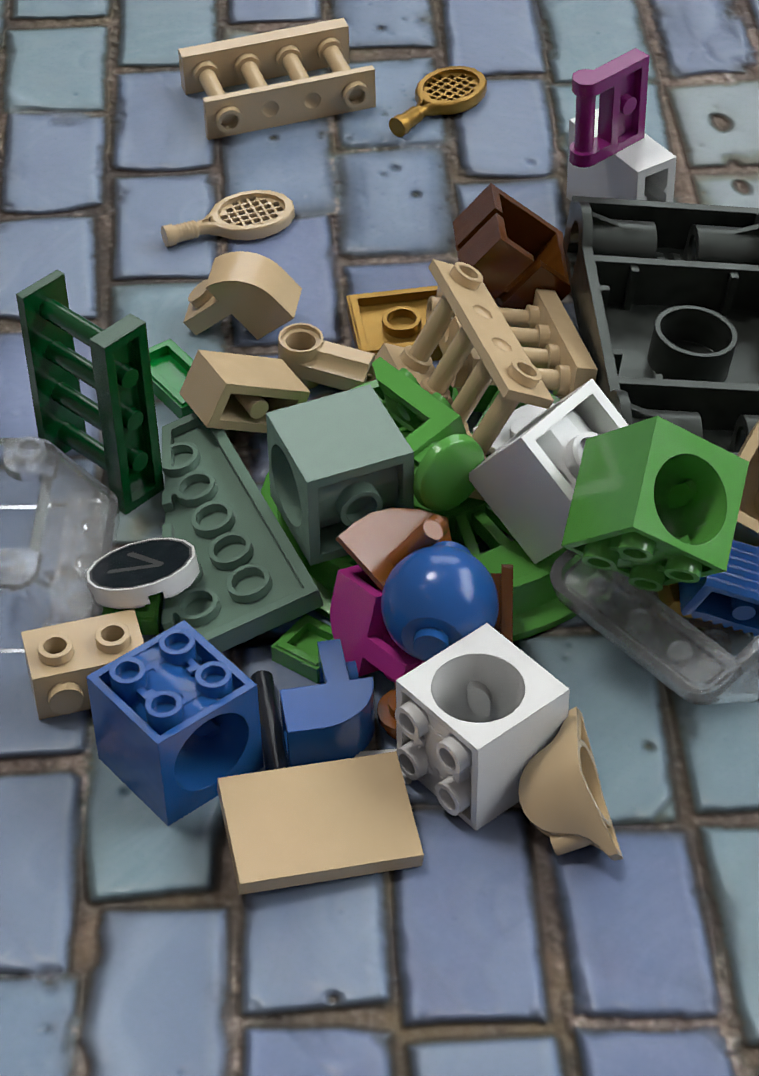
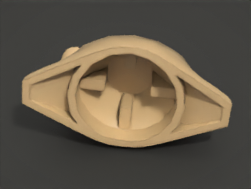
M576 706L568 711V717L564 720L552 742L533 756L525 766L519 782V801L528 819L540 832L550 838L557 856L592 845L607 854L611 860H621L623 856L603 796L583 716Z

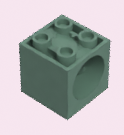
M370 384L266 413L270 494L310 566L349 555L336 538L354 522L371 512L389 508L414 509V451Z

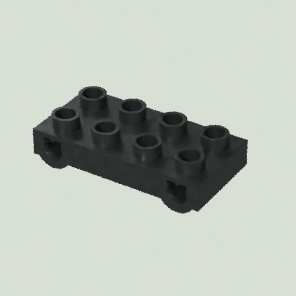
M572 196L563 239V249L579 335L598 369L595 380L596 384L628 425L659 416L737 455L750 431L759 420V208Z

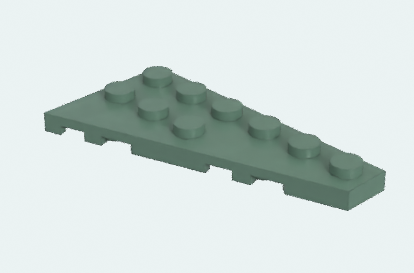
M195 412L162 426V470L165 475V491H162L165 524L162 525V538L182 539L192 544L196 551L200 571L191 586L178 595L165 599V609H162V625L164 630L166 631L185 620L217 650L223 652L323 606L319 589L224 430L207 428Z

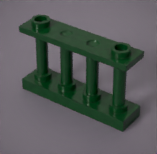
M55 270L16 294L41 457L44 462L50 464L73 449L107 471L111 506L127 515L165 489L146 322L130 313L108 328H100L69 309L65 275L61 271ZM73 337L90 347L92 362L75 352ZM79 380L96 390L98 404L81 393ZM85 421L102 431L103 444L86 433Z

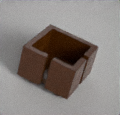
M492 183L453 221L458 262L469 264L482 274L483 283L494 300L497 299L501 308L525 310L527 305H533L536 288L555 290L561 301L571 292L563 249V232Z

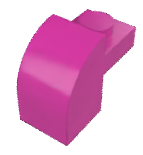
M359 565L338 570L331 600L330 622L333 638L341 640L345 662L356 661L359 676L380 670L387 679L396 683L397 679L425 661L416 659L404 652L390 637L381 613L382 590Z

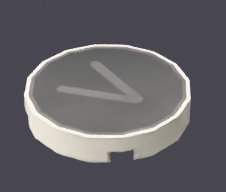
M170 537L153 538L127 544L110 551L96 560L87 571V583L94 600L98 604L114 609H131L150 604L148 596L162 591L164 599L178 595L191 586L200 571L196 551L192 544L186 540Z

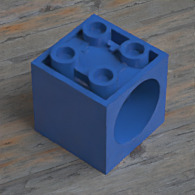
M185 620L86 676L98 758L167 826H170L218 796L217 778L254 773L264 767L257 684Z

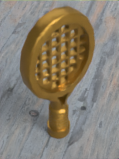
M449 66L427 74L418 82L415 89L417 105L410 107L402 114H398L389 120L391 132L397 137H402L426 116L453 115L475 107L485 97L487 91V80L484 74L475 68L466 66Z

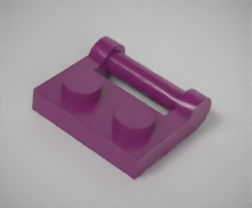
M634 48L594 70L581 69L573 73L572 92L576 95L575 138L569 147V161L572 165L581 168L594 166L644 138L650 55ZM600 94L598 136L594 138L596 96Z

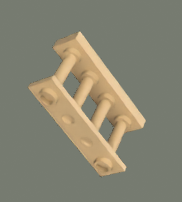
M344 18L178 49L181 86L185 95L204 91L207 97L203 98L205 133L208 140L376 107L375 69L373 65L351 69L348 65L350 63L349 26ZM328 67L333 72L309 77L307 71ZM289 75L291 81L267 85L265 81L266 79ZM247 83V85L250 88L230 93H225V91L223 90L224 87L235 86Z
M433 259L428 268L443 292L441 299L412 346L409 345L404 348L383 343L374 360L381 357L398 370L401 368L407 369L423 389L430 394L438 392L445 397L453 410L461 416L467 435L473 437L481 446L486 459L487 452L519 402L549 409L554 399L543 383L540 371L531 363L483 283L482 274L464 262H456L453 265ZM456 315L462 326L435 368L430 356ZM474 347L480 359L453 401L448 388ZM493 380L500 392L472 435L468 429L467 420ZM476 488L469 496V498L484 500Z
M439 285L436 297L430 296L428 299L426 322L443 295ZM536 288L533 305H527L525 310L498 307L531 363L540 371L541 379L546 388L553 390L554 396L563 399L590 379L596 380L598 369L555 290ZM456 315L438 343L443 355L462 326ZM474 347L451 383V387L457 388L458 393L480 359ZM492 380V382L490 383V385L496 386V384H495L494 381Z

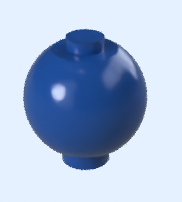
M452 541L438 542L433 546L421 548L404 557L390 572L381 597L383 622L390 637L404 652L425 662L486 623L494 628L499 611L498 592L490 572L465 546Z

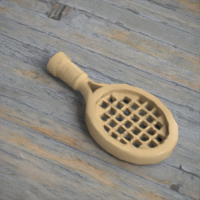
M271 190L239 192L225 197L216 203L210 213L202 220H191L176 225L168 224L161 226V235L166 247L175 246L179 242L195 239L199 235L206 234L221 236L231 240L249 241L262 239L277 234L288 227L295 217L293 201L278 192Z

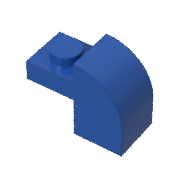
M340 639L317 642L320 684L279 690L282 730L289 767L354 758L368 746L375 730L373 677L359 678L356 661L345 662Z

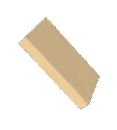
M396 751L217 778V791L239 895L419 867L423 864L424 853Z

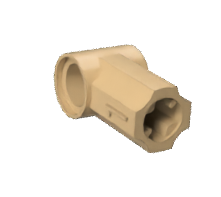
M295 323L284 327L279 333L278 359H282L308 390L321 384L347 391L361 384L373 381L376 378L372 366L376 356L374 353L325 341L322 331L316 326L306 323Z

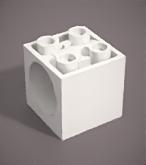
M590 379L535 417L469 473L470 482L534 564L563 548L561 544L586 439L628 426L593 379Z
M486 623L396 680V752L401 770L408 778L419 780L436 795L441 806L449 814L460 816L477 831L519 802V782L525 766L533 756L552 742L564 720L568 717L570 689Z

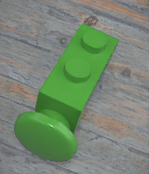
M379 357L372 362V366L379 387L383 391L389 414L412 432L405 439L414 451V464L417 466L414 469L413 482L416 500L422 506L433 511L441 512L455 508L464 502L475 490V487L469 480V473L485 460L481 446L473 437L467 435L461 416L453 410L445 397L438 392L430 394L420 386L416 378L407 369L401 368L398 370Z

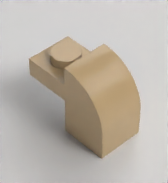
M245 251L225 253L214 259L209 278L200 282L189 294L188 301L190 303L183 323L195 335H198L232 314L259 340L294 319L302 288L282 267L263 255Z

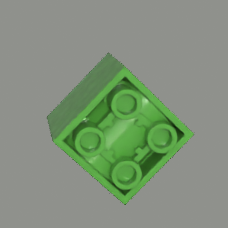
M659 416L588 438L585 442L561 546L581 555L582 562L586 565L601 570H614L629 577L628 583L633 587L646 591H660L663 589V586L678 582L696 583L700 580V577L726 572L749 461Z

